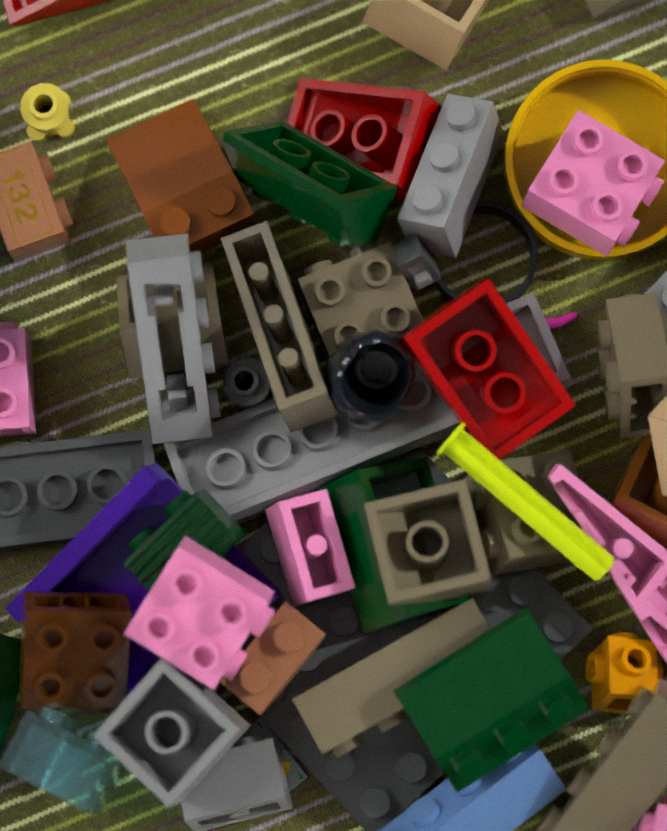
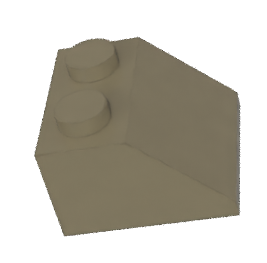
M213 261L202 262L204 282L194 283L196 298L206 297L209 328L200 329L202 344L212 343L215 366L228 363ZM129 274L116 276L119 330L129 377L134 379L143 377ZM146 284L147 294L154 293L153 284ZM173 285V304L156 305L164 374L185 370L176 290H181V285Z
M466 479L364 503L389 606L441 602L490 589L491 576Z

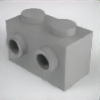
M254 735L236 741L235 747L227 751L181 802L185 823L192 831H206L293 809L281 752L273 738L265 739L264 736Z

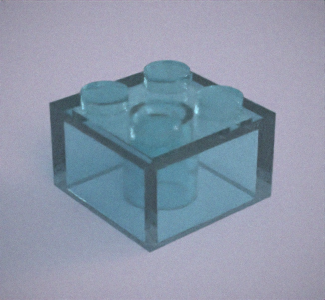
M46 706L41 713L27 710L0 761V768L90 815L102 814L126 767L93 736L95 731L90 730L88 736L75 731L74 729L78 724L77 720Z

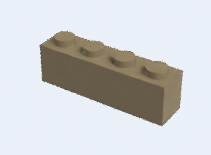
M268 221L222 237L221 241L279 412L290 432L292 433L338 416L334 401L329 395L325 376L280 247Z
M472 598L296 696L292 700L322 755L332 750L335 757L339 758L364 744L359 735L377 725L381 733L408 719L402 704L393 691L394 689L490 630Z
M660 678L651 691L645 687L641 688L626 710V713L631 716L621 731L614 726L608 731L596 749V752L601 757L591 770L585 766L579 769L566 789L571 794L569 799L561 809L556 805H552L536 830H633L643 817V814L647 812L667 786V682Z

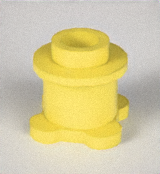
M40 83L32 86L24 93L21 99L20 111L24 121L29 125L26 129L27 134L35 142H42L46 137L57 135L61 138H68L75 129L73 121L69 119V107L71 105L69 95L51 83ZM52 106L51 110L47 113H39L42 107Z

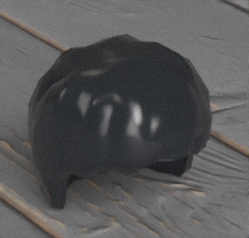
M378 329L368 332H355L352 336L343 340L334 354L328 359L325 383L336 407L350 418L360 421L384 422L386 419L394 416L397 408L409 394L416 379V360L405 342L397 334L385 333Z

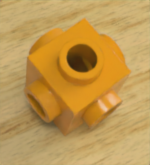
M614 633L608 635L593 652H590L586 661L585 675L586 680L592 683V710L629 715L626 713V710L641 688L645 687L651 691L659 679H663V664L660 660H657V648L652 641L639 639L633 633Z

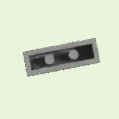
M447 93L397 218L406 240L418 235L431 253L453 258L457 257L504 135L494 102Z

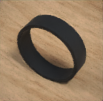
M478 201L473 214L486 213L506 219L521 232L529 248V273L517 290L503 298L506 303L519 299L531 284L538 261L537 242L529 224L516 211L500 203ZM442 278L434 282L436 288L446 300L451 301L458 296L445 284Z

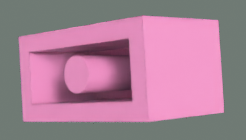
M327 489L279 501L265 509L293 607L338 595L355 588Z

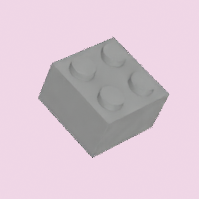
M161 658L93 736L168 808H171L183 802L251 725L213 689Z

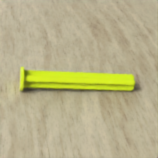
M461 422L438 449L436 454L438 456L442 453L447 455L593 580L602 578L612 567L615 561L614 557L463 429L466 424Z

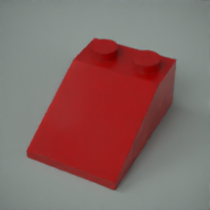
M300 78L287 123L395 185L397 190L393 201L404 203L442 106L425 91Z
M490 279L479 280L399 336L415 357V363L459 423L464 422L466 424L464 427L466 432L499 460L576 406Z

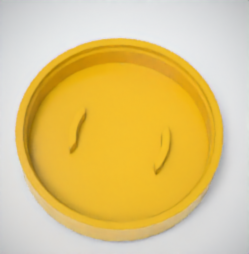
M591 60L580 62L555 72L537 85L526 97L512 121L507 136L503 161L504 177L515 211L525 219L533 234L541 241L572 257L585 260L608 261L627 258L641 253L667 236L666 80L650 70L632 63L618 60ZM578 110L665 160L657 174V177L664 180L663 185L649 207L641 202L632 217L640 222L626 246L623 247L615 243L607 257L522 207L528 189Z

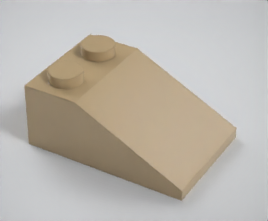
M371 0L362 23L447 70L489 0Z

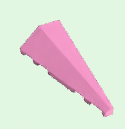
M555 464L548 475V479L580 529L614 557L615 561L608 570V573L667 664V550L564 466Z

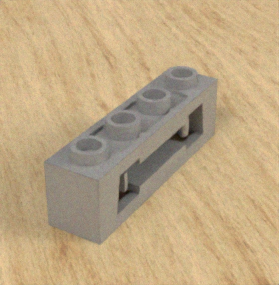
M188 233L127 240V267L152 444L213 437L211 418L221 416L217 387L207 388L206 374L215 373L212 343L202 344L200 329L209 328L206 297L196 298L194 283L204 282L200 251L190 252ZM146 284H153L154 293L147 294ZM173 285H181V290H176L178 317L188 387L194 386V389L186 391L184 373L166 375L168 395L161 397L160 390L165 389V376L156 305L173 304Z

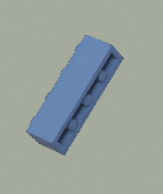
M534 744L458 793L447 778L378 831H513L563 793L566 787L542 751Z

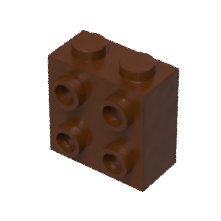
M24 592L19 676L22 708H31L40 713H54L61 708H82L90 713H106L112 710V708H118L126 699L130 637L126 636L124 632L131 623V608L126 593Z

